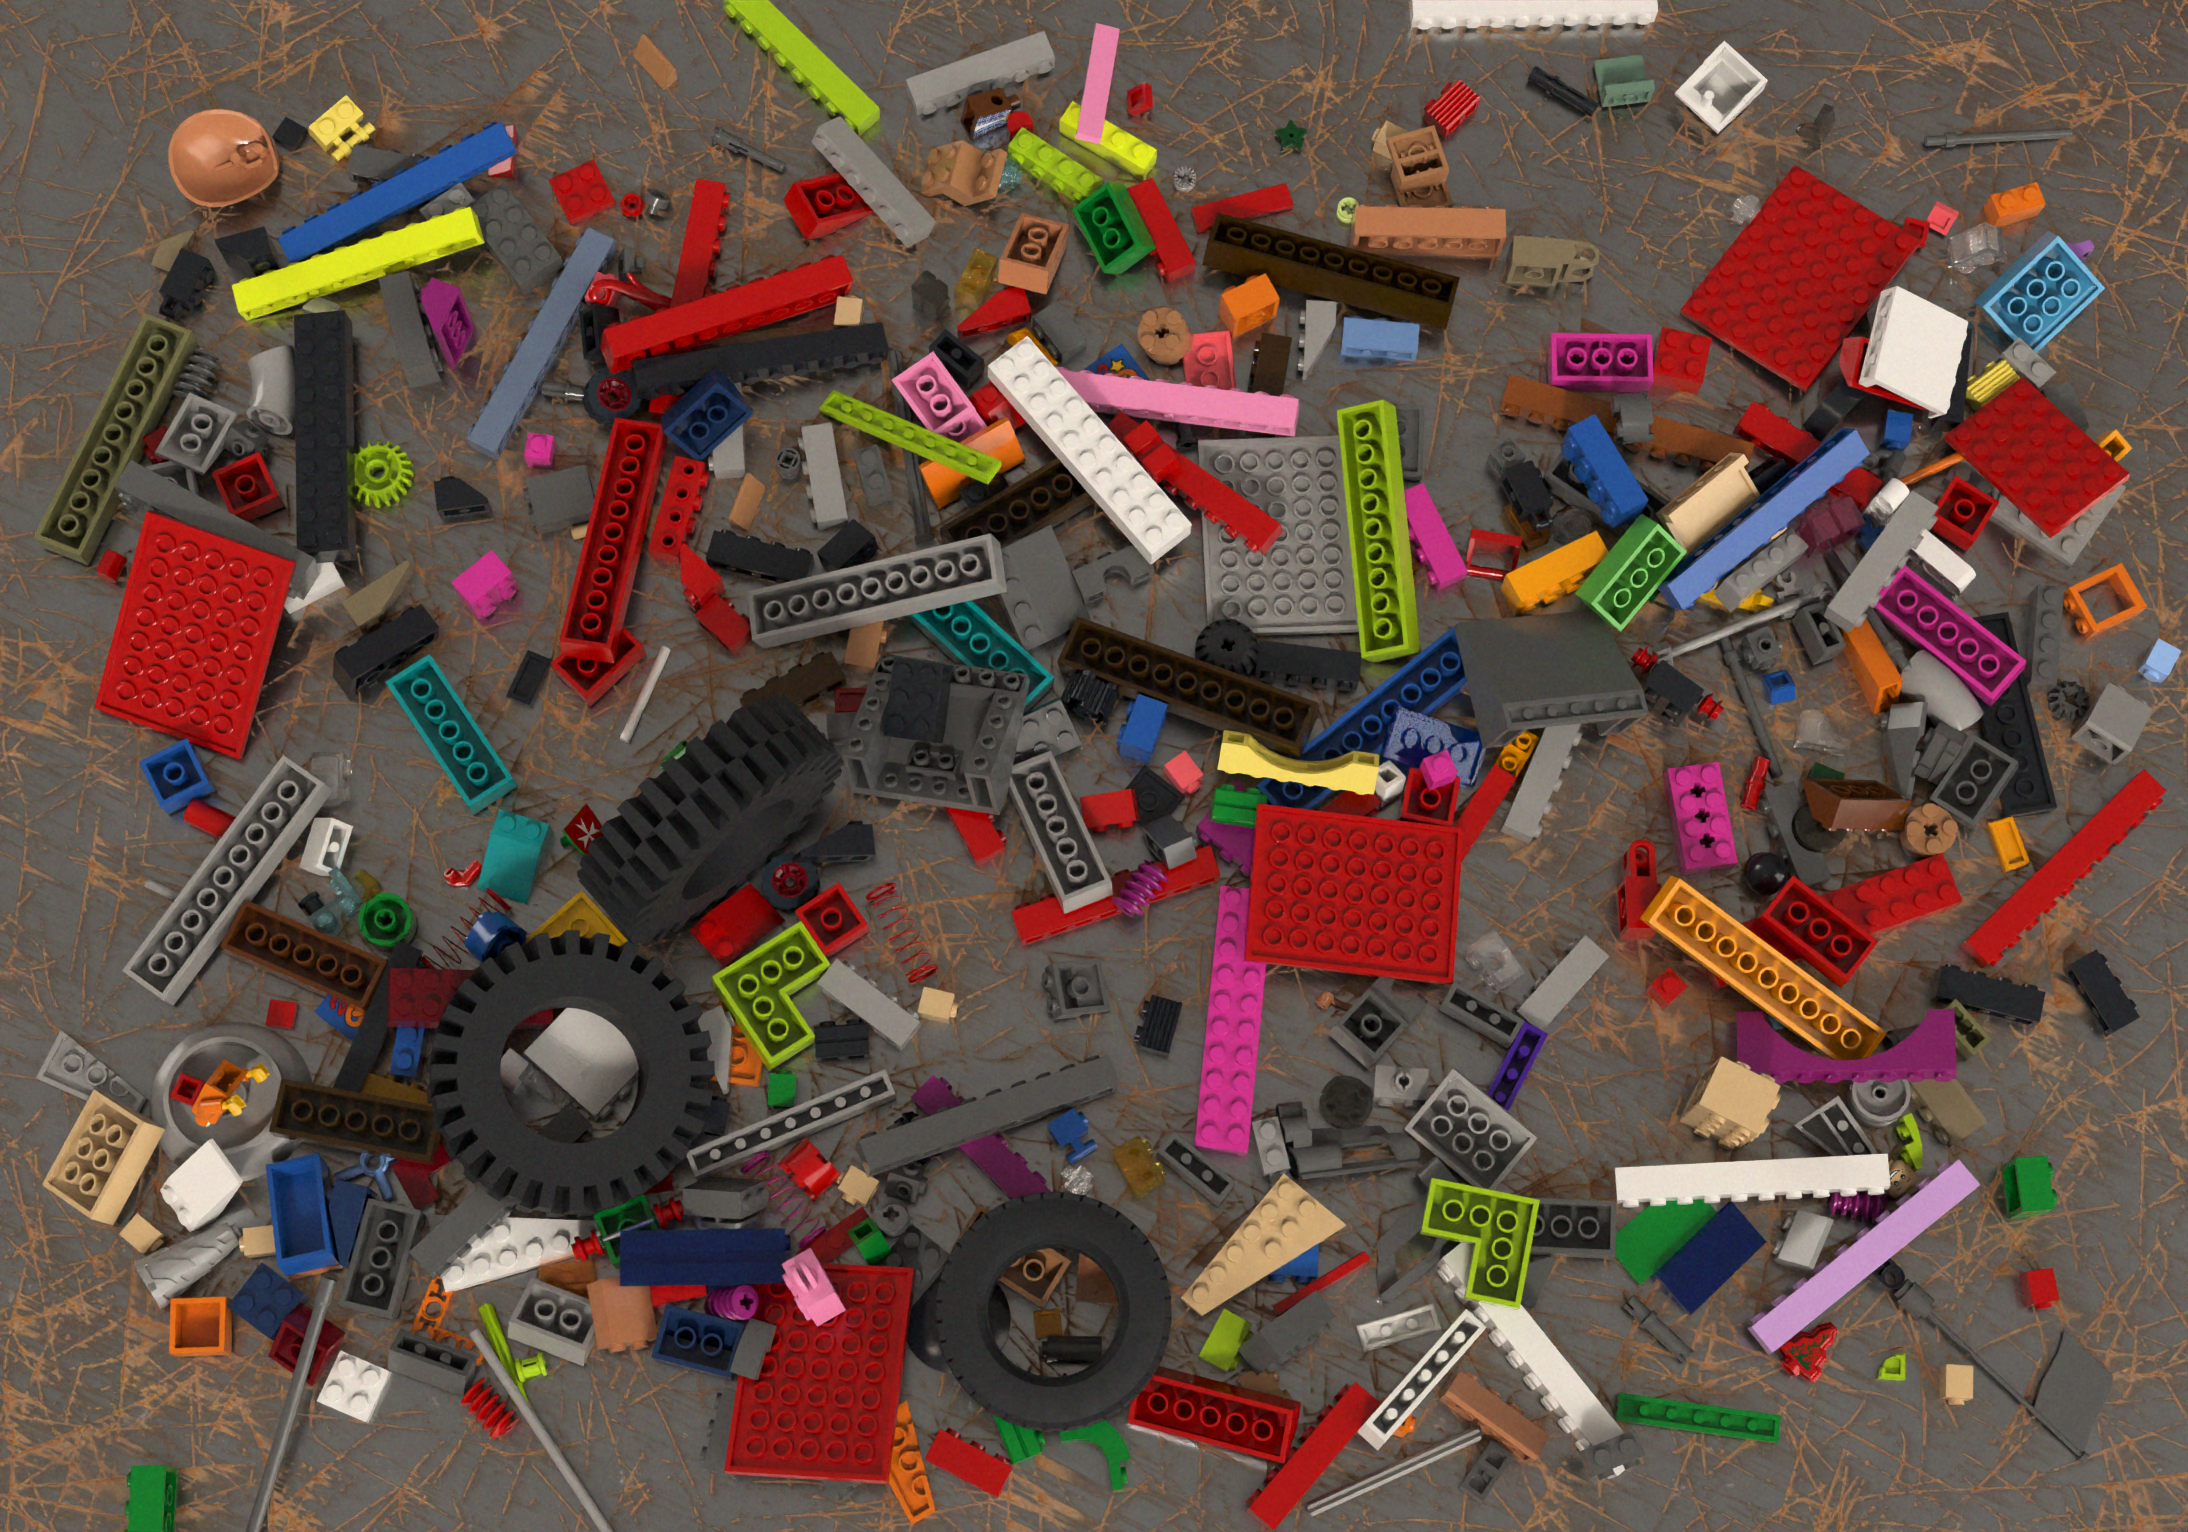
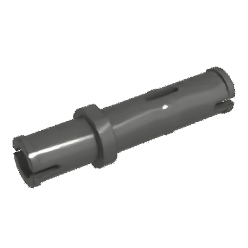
M1635 1294L1623 1305V1308L1640 1322L1639 1326L1642 1329L1646 1328L1682 1364L1694 1353L1693 1349L1686 1345L1657 1317L1658 1313L1647 1308Z

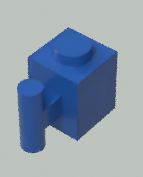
M1075 1108L1070 1109L1048 1123L1046 1128L1060 1151L1069 1145L1073 1148L1072 1152L1065 1155L1070 1165L1098 1148L1093 1139L1084 1144L1080 1138L1088 1134L1087 1126L1090 1124L1083 1112L1077 1113Z

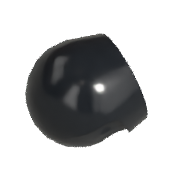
M1768 852L1756 853L1748 859L1745 865L1744 877L1746 883L1752 891L1759 895L1769 896L1776 894L1787 882L1786 865L1776 854Z

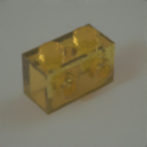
M1139 1135L1111 1150L1110 1154L1137 1201L1164 1186L1166 1183L1164 1177L1167 1176L1160 1162L1155 1163L1151 1154L1154 1151L1148 1140L1144 1139L1142 1141Z

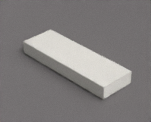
M1434 1303L1356 1326L1363 1353L1442 1330Z

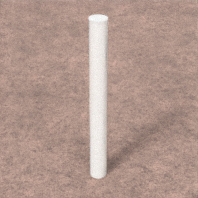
M661 646L620 736V740L627 743L630 742L671 652L669 648Z

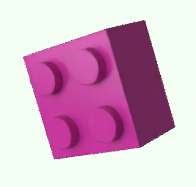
M492 550L451 582L459 599L478 620L483 616L488 617L495 611L496 606L501 601L510 599L518 588L510 569Z

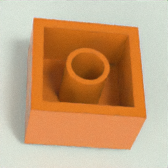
M1266 273L1260 276L1253 275L1244 284L1238 287L1235 285L1230 286L1223 291L1218 314L1227 330H1230V335L1233 339L1276 318L1280 297Z

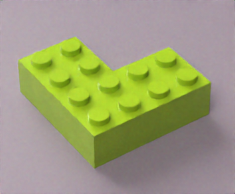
M802 921L711 977V986L727 1010L730 1011L731 1016L768 1071L813 1044L815 1039L814 1033L789 996L824 975L830 967V963Z
M1431 1178L1420 1234L1474 1245L1464 1299L1515 1310L1520 1309L1540 1200Z

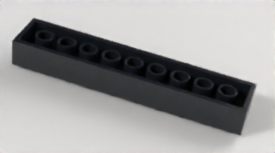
M345 310L294 315L297 549L314 557L316 564L356 560L352 321Z

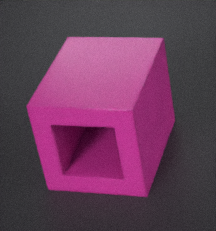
M528 432L524 452L527 466L553 470L557 450L554 436Z
M1448 750L1424 758L1419 767L1429 791L1453 782L1458 774Z

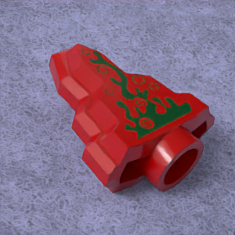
M1832 1322L1815 1326L1810 1332L1799 1331L1778 1348L1784 1356L1780 1360L1782 1367L1791 1376L1796 1378L1801 1374L1813 1384L1822 1374L1820 1367L1827 1360L1826 1350L1833 1343L1837 1328Z

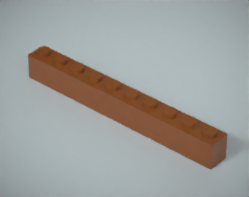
M1509 374L1499 410L1504 411L1506 415L1512 417L1522 416L1528 418L1533 423H1546L1553 425L1557 430L1566 431L1569 427L1596 414L1614 445H1622L1621 442H1615L1614 428H1616L1617 418H1612L1611 402ZM1653 415L1654 424L1649 426L1650 433H1654L1653 441L1623 444L1628 450L1648 452L1651 456L1659 459L1669 458L1683 466H1697L1704 472L1711 469L1730 452L1745 454L1750 463L1754 443L1656 415ZM1749 463L1744 466L1746 471L1748 470Z

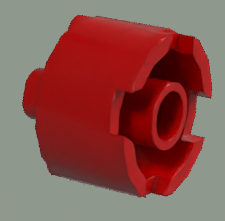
M806 1138L799 1141L777 1163L787 1175L790 1172L792 1173L788 1178L799 1189L805 1187L803 1192L813 1202L841 1175L832 1163L828 1162L820 1151Z

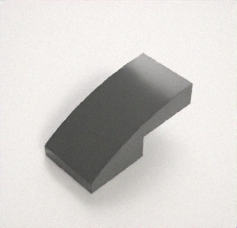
M750 1318L736 1350L730 1372L753 1380L759 1379L764 1357L767 1352H770L777 1325Z
M1491 1440L1458 1489L1481 1504L1496 1481L1501 1477L1514 1455Z

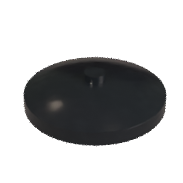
M940 1274L911 1308L907 1343L914 1355L923 1364L935 1371L953 1375L942 1352L936 1327V1296L941 1277ZM996 1284L990 1304V1324L994 1339L1000 1350H1002L1009 1336L1011 1315L1007 1298L1001 1287Z

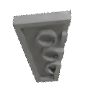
M62 1030L58 1034L36 1079L85 1101H88L94 1089L138 1113L146 1100L142 1094Z

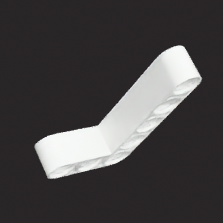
M1892 478L1875 496L1863 513V515L1866 514L1870 517L1872 521L1871 526L1874 529L1880 525L1884 530L1909 495V489L1900 480ZM1925 529L1921 534L1924 539L1916 550L1911 548L1907 555L1949 592L1959 595L1976 577L1975 571Z

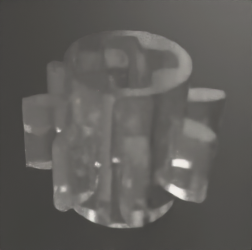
M1751 193L1747 197L1741 194L1730 208L1734 212L1732 219L1740 225L1745 221L1751 224L1753 218L1761 211V208L1757 206L1760 200Z
M1079 1163L1075 1168L1069 1164L1061 1173V1176L1064 1178L1061 1185L1069 1193H1081L1085 1196L1093 1187V1184L1089 1182L1093 1175Z

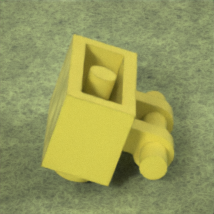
M345 95L309 126V134L325 152L335 145L338 149L331 155L338 162L344 156L348 157L352 153L354 144L358 145L361 141L363 143L367 141L375 128L370 122L362 128L358 125L363 121L364 113ZM352 131L354 135L344 142L342 138Z

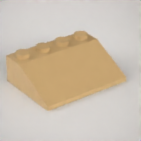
M94 1089L42 1185L90 1219L114 1225L165 1129L148 1117Z

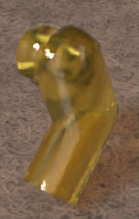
M360 869L356 873L354 879L365 887L364 897H362L363 903L368 902L375 895L381 893V884L364 869Z

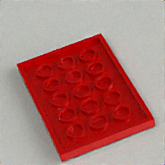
M2021 377L1945 435V441L2050 539L2126 482L2130 476L2128 471L2024 377Z

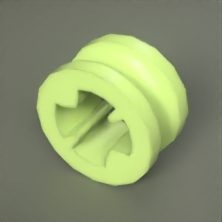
M1351 197L1343 198L1338 204V218L1342 222L1351 223L1353 209L1355 206H1360L1359 203ZM1345 206H1349L1352 214H1347V211H1344Z

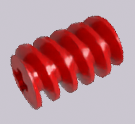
M483 1377L465 1393L461 1405L463 1407L471 1405L468 1413L470 1415L478 1413L475 1421L477 1423L485 1421L483 1430L489 1431L492 1429L490 1437L496 1439L509 1432L521 1418L511 1419L514 1413L513 1409L506 1412L503 1411L507 1402L496 1403L500 1394L496 1393L490 1396L489 1393L493 1386L489 1385L483 1388L482 1384L485 1381Z

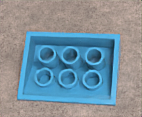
M2047 231L1973 302L2012 343L2020 337L2037 353L2094 300L2105 287L2059 235Z

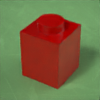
M1669 967L1645 991L1664 1010L1688 986Z
M2053 1268L2028 1271L2019 1275L2026 1307L2035 1306L2036 1310L2052 1308L2051 1303L2060 1300Z

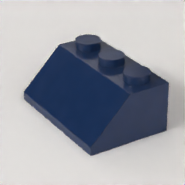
M713 368L661 416L662 430L664 434L697 461H702L744 423L754 411L736 386L716 368Z
M666 1304L651 1358L655 1361L733 1381L735 1373L730 1372L746 1325Z

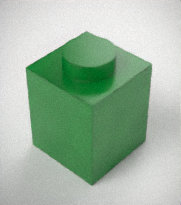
M781 1069L776 1070V1074L769 1073L767 1100L769 1109L788 1110L796 1106L798 1078L797 1075L792 1074V1071Z
M870 1217L847 1231L859 1254L868 1265L872 1266L892 1253L881 1231Z

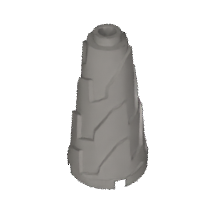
M225 1223L196 1236H189L170 1247H163L142 1259L136 1260L132 1264L162 1310L168 1306L170 1299L178 1298L189 1290L193 1283L209 1273L214 1265L229 1255L239 1245V1236L242 1235L235 1224L229 1226L228 1223Z

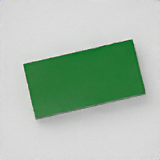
M1704 1199L1693 1200V1204L1678 1205L1677 1200L1666 1201V1205L1663 1206L1649 1205L1616 1233L1615 1258L1640 1286L1719 1219L1720 1215L1709 1203H1704Z

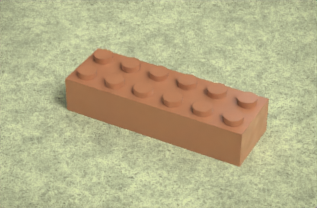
M1362 204L1354 208L1350 226L1351 248L1375 255L1500 257L1506 239V209H1499L1495 206L1477 209L1472 206L1449 208L1445 205H1439L1434 208H1424L1422 205L1399 207L1389 204L1384 207H1374L1371 204Z

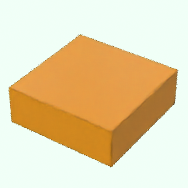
M1060 1308L1033 1311L1036 1339L1047 1338V1336H1063Z

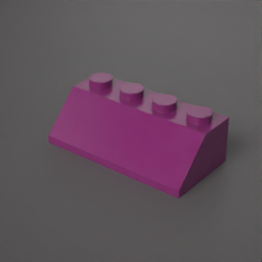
M432 277L429 284L423 286L420 298L450 369L455 370L475 329V325L461 289Z

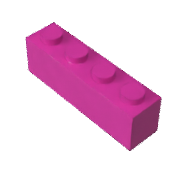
M1424 483L1405 490L1409 540H1412L1416 547L1414 549L1416 558L1419 562H1423L1427 569L1425 574L1431 585L1434 584L1437 591L1464 580L1468 570Z

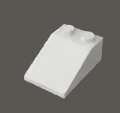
M212 1138L167 1179L160 1192L165 1202L170 1204L177 1214L180 1223L192 1233L217 1220L243 1180Z

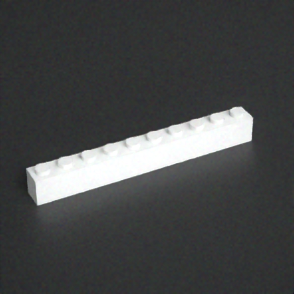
M1409 0L1411 27H1418L1419 29H1429L1431 27L1451 29L1456 26H1466L1468 28L1491 26L1500 28L1504 25H1515L1517 27L1540 25L1548 27L1553 24H1564L1565 26L1589 24L1597 26L1602 23H1613L1614 25L1638 23L1645 25L1654 22L1658 13L1657 0Z
M1888 1153L1615 1168L1617 1204L1623 1203V1207L1627 1208L1638 1207L1639 1202H1650V1206L1666 1205V1201L1677 1200L1678 1205L1693 1204V1200L1704 1199V1203H1719L1720 1198H1731L1732 1202L1748 1201L1747 1197L1758 1196V1200L1761 1201L1774 1200L1775 1195H1786V1199L1802 1198V1194H1813L1814 1198L1829 1197V1193L1840 1192V1196H1855L1857 1191H1868V1195L1884 1194V1190H1888L1891 1186Z

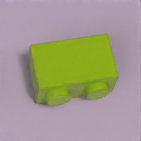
M1224 1308L1197 1359L1225 1375L1228 1369L1234 1371L1241 1356L1237 1355L1238 1348L1253 1336L1254 1333L1250 1331L1253 1324Z

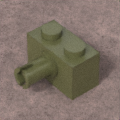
M1957 999L1943 1008L1954 1009L1956 1052L1965 1061L1974 1056L1992 1040L1991 1036Z

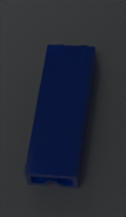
M785 1228L620 1231V1287L785 1284L782 1275L786 1272L782 1263L786 1262L785 1251H790V1234H785Z

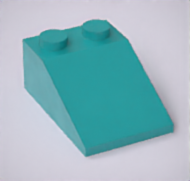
M499 809L490 834L477 889L486 892L485 889L488 887L500 897L527 905L553 834L550 824Z

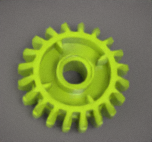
M378 439L376 445L373 446L371 441H367V448L363 449L361 445H358L359 453H354L355 498L358 502L364 500L365 505L368 507L373 502L376 508H380L382 502H385L386 506L390 507L391 499L394 498L396 502H399V494L407 495V490L404 487H412V482L409 478L414 477L413 471L410 470L413 464L408 460L409 456L406 452L401 453L402 449L399 445L393 447L392 442L388 440L383 446L382 441ZM384 470V474L381 477H373L376 471Z

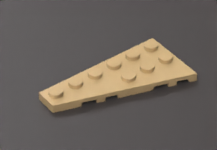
M1283 1174L1185 1292L1181 1300L1200 1316H1203L1347 1225L1287 1175Z

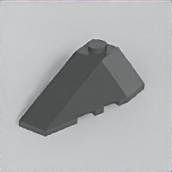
M1927 702L1891 704L1885 712L1881 713L1879 726L1883 727L1882 739L1893 791L1911 800L1915 782V774L1911 773V770L1915 769L1920 756V751L1916 749V744H1918L1920 736L1924 735Z

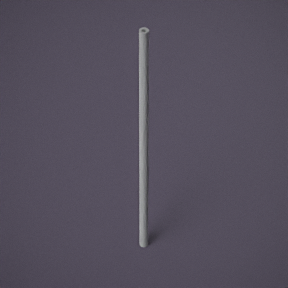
M477 1328L469 1334L600 1532H614L480 1330Z

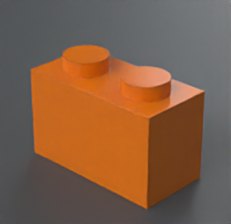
M2035 182L1990 195L1983 209L1991 229L2036 217L2046 203L2038 183Z

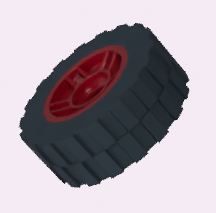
M605 368L601 369L598 373L596 372L587 382L582 402L585 405L584 409L589 413V417L596 420V423L604 424L607 427L613 426L615 418L631 419L639 409V404L642 399H637L634 380L630 373L621 371L611 375L609 369ZM609 393H611L613 398H616L615 401H611L608 398Z
M794 852L782 853L776 858L773 857L771 862L766 864L761 876V886L766 900L775 909H780L785 913H795V910L818 896V889H820L819 875L815 865L812 863H792V857L796 855ZM790 877H793L795 885L792 887L785 884L790 880Z

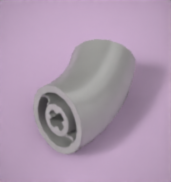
M286 345L261 352L247 361L252 386L251 399L246 412L247 416L259 428L277 435L291 433L295 424V353L293 346Z
M1920 650L1910 659L1909 663L1912 667L1908 671H1902L1901 673L1903 681L1900 693L1909 698L1913 703H1928L1926 716L1935 729L1939 722H1943L1954 730L1961 731L1982 717L1984 711L1977 699L1947 665L1926 650Z

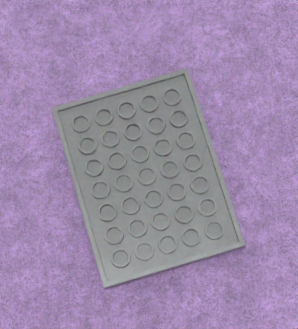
M1339 436L1198 440L1199 467L1278 521L1283 530L1265 555L1259 551L1253 553L1245 547V541L1238 536L1236 539L1230 537L1223 530L1225 527L1218 522L1215 525L1203 516L1204 512L1201 511L1207 626L1217 620L1233 619L1248 626L1255 636L1359 632Z

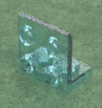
M335 867L328 873L333 879L329 884L339 896L307 918L319 932L332 930L338 925L337 921L344 916L354 915L360 910V905L364 903L338 867Z

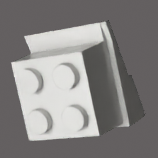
M1723 41L1675 92V95L1718 134L1764 90L1768 80L1727 42Z

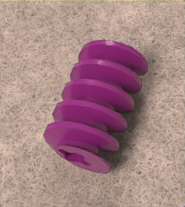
M1144 860L1145 864L1138 865L1139 873L1133 872L1131 874L1133 881L1127 880L1125 882L1127 889L1121 888L1119 890L1120 897L1112 899L1115 906L1131 918H1134V913L1143 915L1139 907L1140 905L1150 906L1146 897L1156 898L1152 890L1153 888L1159 891L1162 890L1158 883L1159 881L1166 883L1169 881L1163 871L1148 860Z
M1857 1191L1855 1196H1840V1192H1832L1827 1197V1206L1830 1207L1831 1215H1834L1836 1210L1840 1209L1841 1217L1844 1218L1847 1212L1850 1211L1852 1220H1855L1857 1215L1861 1214L1862 1223H1865L1869 1216L1872 1217V1225L1877 1224L1875 1219L1885 1211L1887 1202L1886 1193L1880 1197V1195H1868V1191Z
M749 1285L718 1287L709 1294L703 1308L707 1315L730 1321L745 1320L754 1316L758 1308L759 1299L757 1292Z

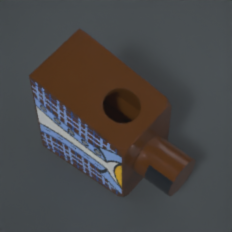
M1001 88L968 96L960 121L971 141L1005 126L1011 111L1021 107L1020 100L1016 94L1006 97Z

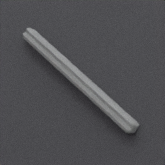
M1472 1427L1306 1503V1508L1311 1516H1315L1476 1443L1482 1439L1481 1433L1477 1427Z

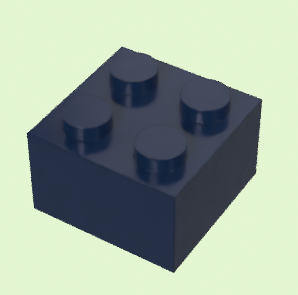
M261 1262L227 1307L269 1339L275 1341L283 1320L301 1303L305 1305L310 1297L272 1268Z

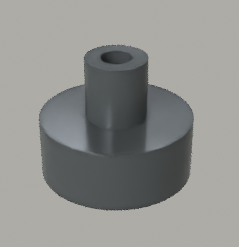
M647 189L643 199L649 204L647 212L656 215L658 209H667L670 197L661 191Z

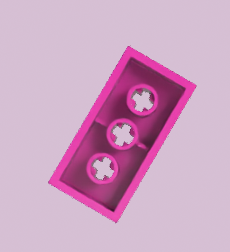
M1551 333L1547 342L1548 385L1578 392H1649L1654 382L1652 334Z
M1719 762L1668 768L1662 778L1680 875L1687 876L1732 870L1738 863ZM1692 790L1699 794L1698 798H1696L1695 794H1691ZM1697 815L1701 816L1704 819V822L1701 823L1700 819L1696 820L1695 817ZM1701 840L1707 842L1709 847L1705 848V844L1701 845Z

